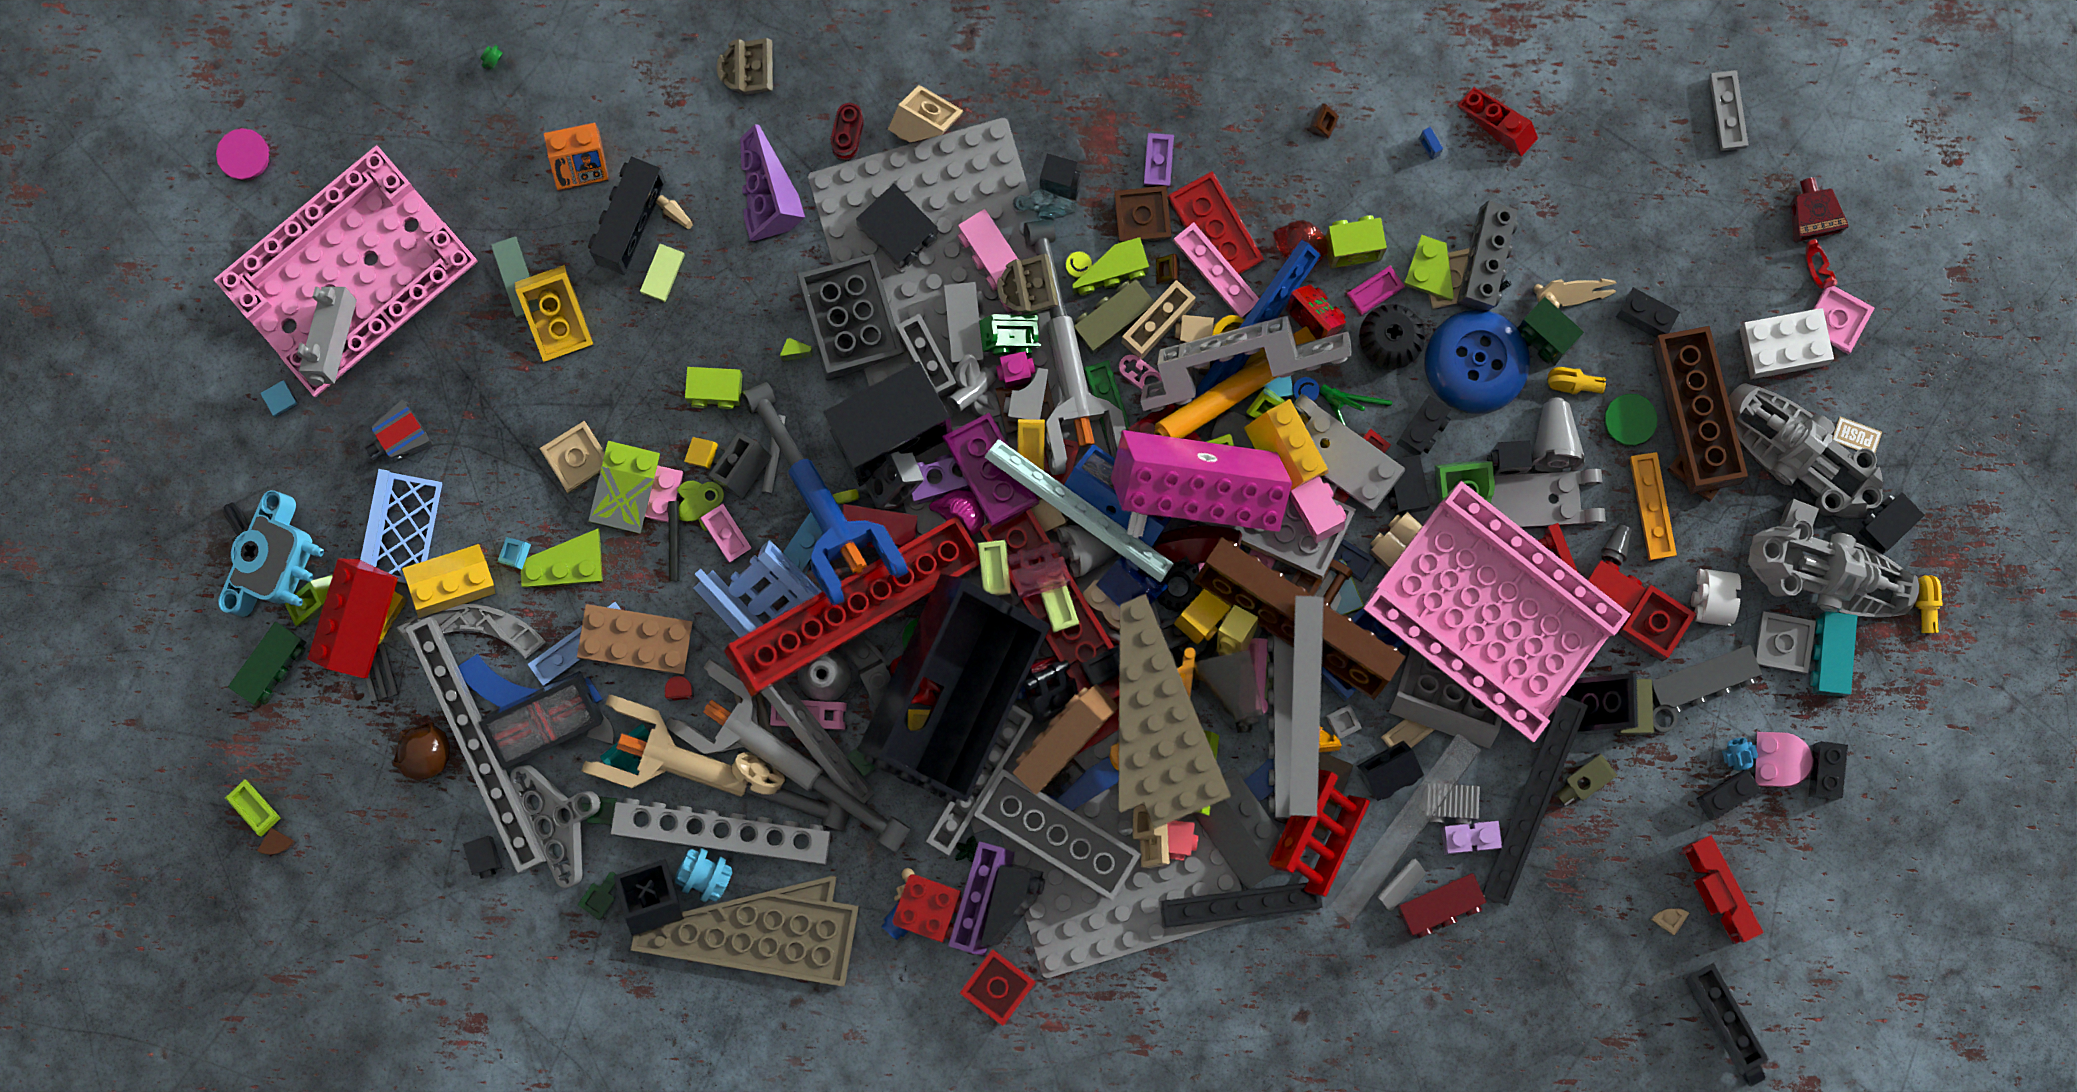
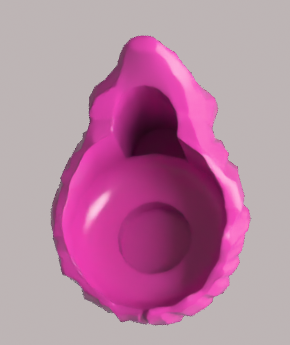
M971 490L952 491L929 505L931 511L940 513L947 521L958 516L969 536L978 533L984 524V513Z

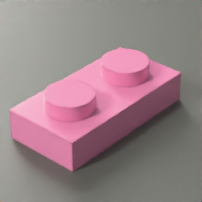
M657 466L645 518L668 523V501H677L679 495L677 488L682 483L683 471Z
M724 504L719 505L700 518L728 563L751 549V546Z

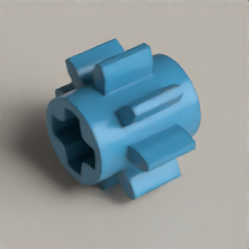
M1746 738L1730 740L1727 743V750L1722 751L1724 762L1728 763L1729 767L1733 766V769L1737 771L1752 767L1753 759L1758 758L1756 746L1752 745V742H1748Z

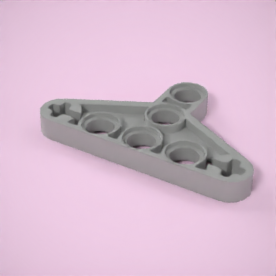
M524 765L514 768L510 775L511 784L555 881L563 888L578 885L582 879L580 822L598 812L600 808L599 797L592 791H586L568 799L532 766ZM526 774L527 778L523 782L521 777ZM530 787H536V790L528 792L526 791V789H530ZM533 795L539 799L538 809L533 808L531 805V797ZM583 797H587L590 800L591 807L589 811L584 810L582 807ZM564 808L570 812L571 818L569 822L564 821L562 818V810ZM544 819L550 823L551 830L549 833L544 832L542 829ZM555 843L561 847L562 854L560 858L556 857L553 853ZM567 859L569 860V863L562 864V866H560L559 862L566 861ZM568 871L571 873L569 879L566 878Z

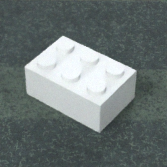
M1823 308L1745 322L1739 329L1750 380L1827 366L1834 360Z

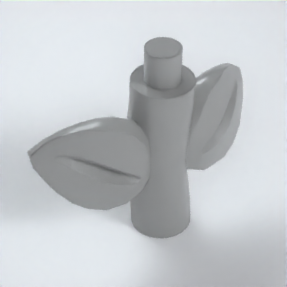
M970 354L964 356L954 371V379L961 389L947 398L948 406L957 413L970 405L972 412L979 417L989 412L992 417L1001 416L998 400L988 390L996 380V365L992 364L989 368L983 367L980 370L974 356Z

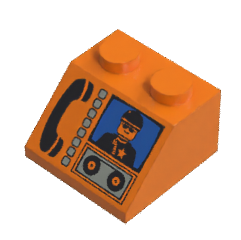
M596 123L544 133L548 158L557 191L609 181L600 133Z

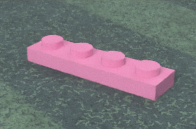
M1193 222L1177 235L1173 242L1237 316L1244 318L1251 312L1259 298Z

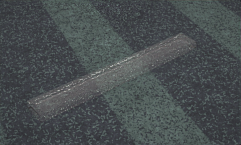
M1459 733L1332 903L1330 907L1350 923L1353 924L1472 764L1481 749Z

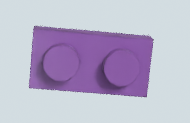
M1148 133L1144 186H1166V188H1170L1174 135Z

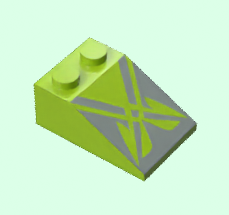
M608 441L588 522L640 534L660 453Z

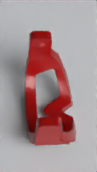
M1817 239L1809 241L1806 246L1805 257L1814 283L1821 289L1837 285L1838 281L1834 272L1827 270L1830 263L1824 250L1818 244ZM1818 252L1824 261V264L1819 269V273L1830 276L1824 282L1819 279L1812 261V256Z

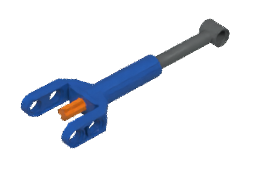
M764 382L743 391L742 398L747 410L750 413L758 411L791 467L788 471L790 478L823 532L821 538L816 542L811 555V570L830 603L836 606L844 602V595L841 590V582L829 562L843 556L853 573L862 572V569L867 567V564L858 549L867 546L868 542L872 543L891 575L899 578L908 574L906 563L884 525L869 521L846 520L811 460L803 458L772 406L776 403L770 385Z

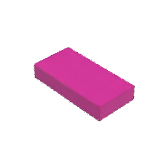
M1390 265L1348 292L1346 296L1359 315L1363 316L1403 290L1405 286Z

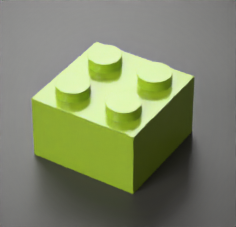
M1364 216L1359 218L1357 222L1348 223L1347 220L1333 222L1332 226L1328 227L1324 238L1330 269L1381 261L1387 249L1381 218L1374 219V216Z

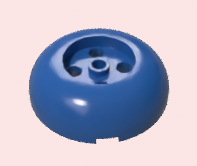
M1467 310L1449 317L1437 327L1428 342L1424 366L1431 388L1443 402L1450 407H1455L1467 413L1485 414L1505 407L1518 396L1529 375L1530 354L1528 345L1521 336V332L1510 320L1491 311ZM1487 337L1491 341L1490 346H1482L1480 338ZM1457 348H1465L1467 355L1463 358L1459 357L1456 354ZM1475 355L1483 357L1484 361H1476ZM1497 360L1502 364V369L1494 370L1491 366L1492 361ZM1468 372L1478 373V379L1476 381L1470 380L1467 376Z

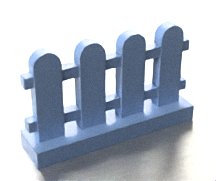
M770 540L761 547L758 557L754 555L749 562L752 565L740 575L735 571L730 577L733 580L729 586L730 594L734 597H740L746 593L751 598L748 604V611L753 615H760L765 611L770 616L768 622L822 592ZM765 577L771 583L758 593L753 586ZM784 595L789 602L777 611L771 605Z

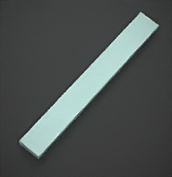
M997 440L986 454L985 458L1159 582L1162 581L1172 567L1173 563L1139 538L1128 535L1127 530L1001 440Z

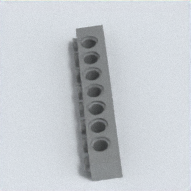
M624 798L623 803L616 802L611 829V834L614 836L827 865L831 833L825 831L826 826L810 824L809 829L800 828L799 822L783 820V825L772 824L773 819L757 817L756 821L745 820L746 815L730 813L728 818L719 816V811L703 809V814L693 813L692 807L678 805L676 810L666 809V804L650 802V806L639 805L640 800ZM640 813H647L649 817L648 824L644 827H638L635 823L636 816ZM668 816L674 817L675 827L670 831H665L662 828L663 819ZM694 820H699L702 823L701 832L696 835L690 834L688 830L689 824ZM719 824H727L729 827V833L725 838H717L715 835V829ZM748 827L754 828L756 832L754 840L744 842L741 837L742 831ZM774 831H779L782 834V842L777 846H772L768 842L769 834ZM799 835H806L809 838V845L805 849H797L795 847V839Z

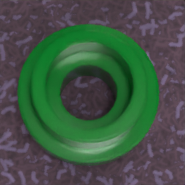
M497 45L493 48L488 46L480 57L484 61L481 65L483 68L488 67L492 70L501 58L503 52L498 50L499 47Z

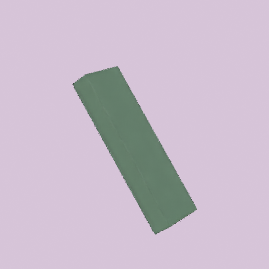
M515 236L491 244L515 317L518 319L524 317L525 313L515 290V282L529 278L530 275L517 237ZM538 299L528 301L531 312L540 310Z

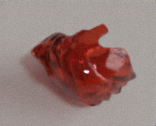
M1296 220L1274 231L1273 236L1277 243V248L1281 256L1286 260L1301 239L1309 243L1321 255L1317 262L1328 254V242L1325 234L1311 222Z

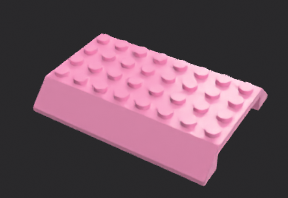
M1462 481L1453 488L1432 512L1374 588L1363 607L1367 613L1532 742L1536 741L1550 722L1547 718L1556 708L1561 695L1565 696L1608 637L1615 636L1630 616V613Z

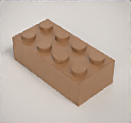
M586 604L577 659L683 676L693 621Z
M1097 684L1090 690L1086 687L1083 688L1078 695L1076 694L1067 703L1066 708L1050 722L1049 727L1032 742L1033 745L1016 760L1019 766L1012 773L1037 795L1063 770L1119 708V705Z

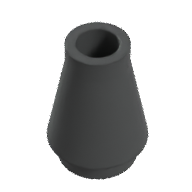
M1617 525L1615 531L1601 550L1603 553L1601 558L1604 561L1608 560L1617 566L1622 565V562L1626 561L1632 529L1625 525Z

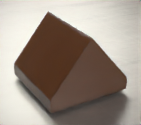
M1322 103L1317 108L1308 131L1329 139L1339 115L1327 104Z
M1173 253L1156 258V284H1173L1176 280L1180 283L1179 257L1177 254Z

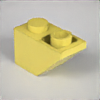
M1234 605L1218 629L1216 652L1226 661H1234L1240 664L1257 629L1258 617Z

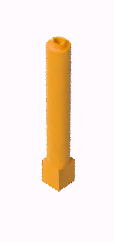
M1307 326L1293 334L1296 345L1316 340ZM1265 354L1156 423L1154 434L1182 439L1275 380L1279 375L1272 376L1267 355Z

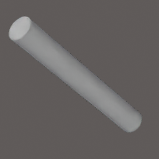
M778 415L783 424H785L786 416ZM771 437L769 454L772 457L766 464L762 492L772 494L780 452V448L773 437Z

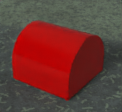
M682 676L672 677L665 685V698L669 701L695 698L694 688L686 678Z

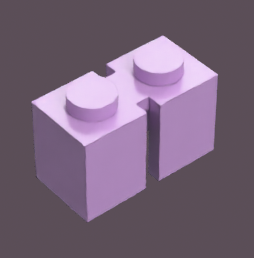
M1499 821L1474 823L1470 825V828L1469 824L1441 828L1444 855L1469 853L1472 851V846H1474L1473 852L1502 848Z

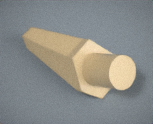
M663 195L658 197L656 204L663 209L665 215L687 229L693 226L691 220L675 200H668Z

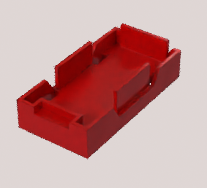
M1712 835L1700 838L1682 847L1683 851L1679 852V855H1686L1694 872L1708 874L1693 883L1711 916L1718 912L1720 914L1724 913L1720 921L1732 943H1745L1764 933Z

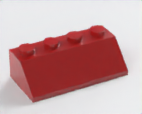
M337 559L307 659L329 670L368 678L398 577L360 559Z

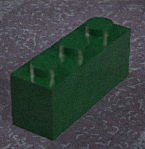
M275 621L228 685V688L256 707L260 708L262 704L266 705L271 700L274 694L272 690L277 683H282L290 672L288 668L294 660L298 661L304 654L306 649L304 646L307 642Z

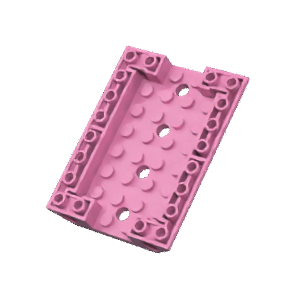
M376 145L218 275L214 281L280 355V358L314 397H317L331 384H323L322 386L310 384L299 372L302 358L297 354L300 343L306 346L317 305V301L313 299L315 287H319L320 290L321 287H346L357 300L336 376L337 380L473 267L478 260ZM417 220L418 228L414 232H407L405 230L407 221ZM370 253H375L378 255L376 264L372 266L366 265L364 262L365 257ZM289 320L296 321L297 327L295 331L285 333L283 330L284 324Z

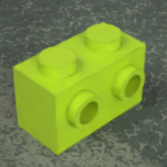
M687 367L685 399L687 403H691L692 407L707 408V404L718 405L720 409H733L734 406H740L741 370Z

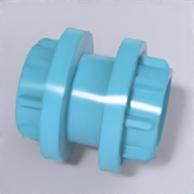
M700 848L697 852L690 849L686 852L674 878L675 883L682 886L681 892L686 894L689 893L691 888L700 891L699 900L707 902L708 899L713 901L719 900L730 880L732 868L726 865V859L720 856L715 863L706 859L707 850Z

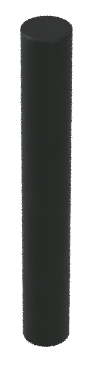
M668 501L669 581H680L679 501Z

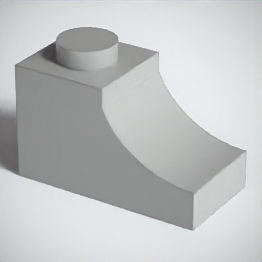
M1038 368L1033 381L1027 387L1019 391L1012 390L1011 397H1006L1003 412L1008 413V421L1018 422V419L1040 420L1048 369Z

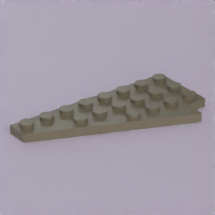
M1145 594L1120 605L1118 810L1122 813L1144 803L1155 829L1231 797Z
M829 876L682 912L684 920L634 935L631 951L845 987L859 906L833 902L837 877Z

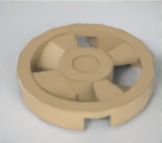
M744 752L739 754L732 765V771L737 780L742 783L746 779L752 783L750 789L757 793L774 794L778 789L780 790L785 780L784 775L772 766H770L772 768L770 773L768 768L765 767L767 763L753 753ZM767 778H769L770 780H772V781L775 782V783H774V784H767V783H765V782H766Z

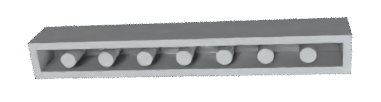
M1272 634V636H1267V650L1272 652V662L1267 663V677L1272 678V689H1268L1267 701L1268 705H1272L1273 716H1268V732H1273V743L1268 742V759H1273V769L1268 770V785L1273 786V796H1269L1268 809L1269 813H1273V819H1289L1291 816L1289 815L1294 648Z

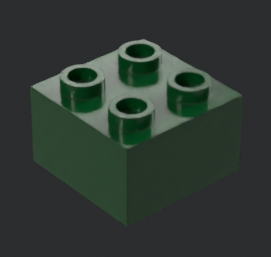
M1546 297L1534 307L1518 327L1527 345H1532L1539 351L1537 354L1544 362L1548 364L1551 362L1554 366L1584 333L1582 329Z

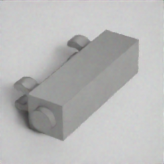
M315 287L313 299L317 301L314 317L306 346L300 343L297 354L302 358L299 372L310 384L322 386L323 384H335L357 300L346 287H321V290L319 287Z

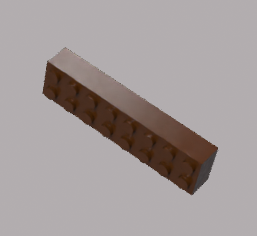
M1221 538L1193 582L1212 593L1233 608L1236 605L1258 617L1257 624L1294 648L1296 596L1311 595L1302 586L1294 585L1285 579L1284 575L1279 571L1271 570L1262 564V561L1256 556L1248 555L1242 551L1236 543ZM1323 601L1321 666L1372 700H1375L1390 682L1405 656L1400 654L1394 646L1386 645L1377 639L1371 631L1363 630L1354 624L1348 616L1340 615L1331 609L1330 605Z

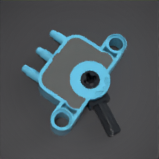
M273 490L267 491L262 496L250 525L236 503L231 502L223 507V514L237 535L232 539L234 542L231 549L233 566L218 600L219 607L223 612L240 617L248 616L252 612L258 598L276 604L289 603L298 607L302 605V599L295 595L294 591L300 579L308 582L313 580V574L304 569L310 554L321 557L324 554V550L312 543L309 534L289 525L296 509V502L291 496Z

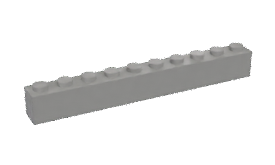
M428 617L405 628L517 873H524L547 862L506 770L502 769L479 724L482 719L437 620Z

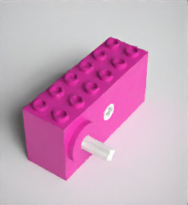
M1122 430L1111 475V481L1122 510L1132 511L1127 534L1133 535L1135 538L1143 536L1147 515L1169 516L1280 532L1292 486V481L1277 452Z

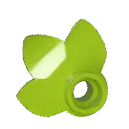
M694 480L686 481L677 488L678 493L684 498L679 506V520L695 521L699 519L701 527L704 531H707L700 518L721 504L724 498V491L715 482L701 484ZM708 490L715 492L716 496L713 500L706 498L705 494Z

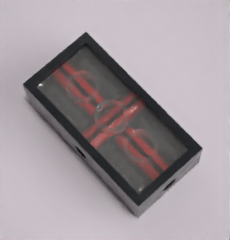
M578 671L484 715L479 724L502 769L505 770L601 725L604 717L581 671Z

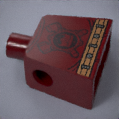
M1815 177L1800 181L1803 194L1795 196L1791 201L1794 243L1843 233L1849 225L1833 189L1818 190Z

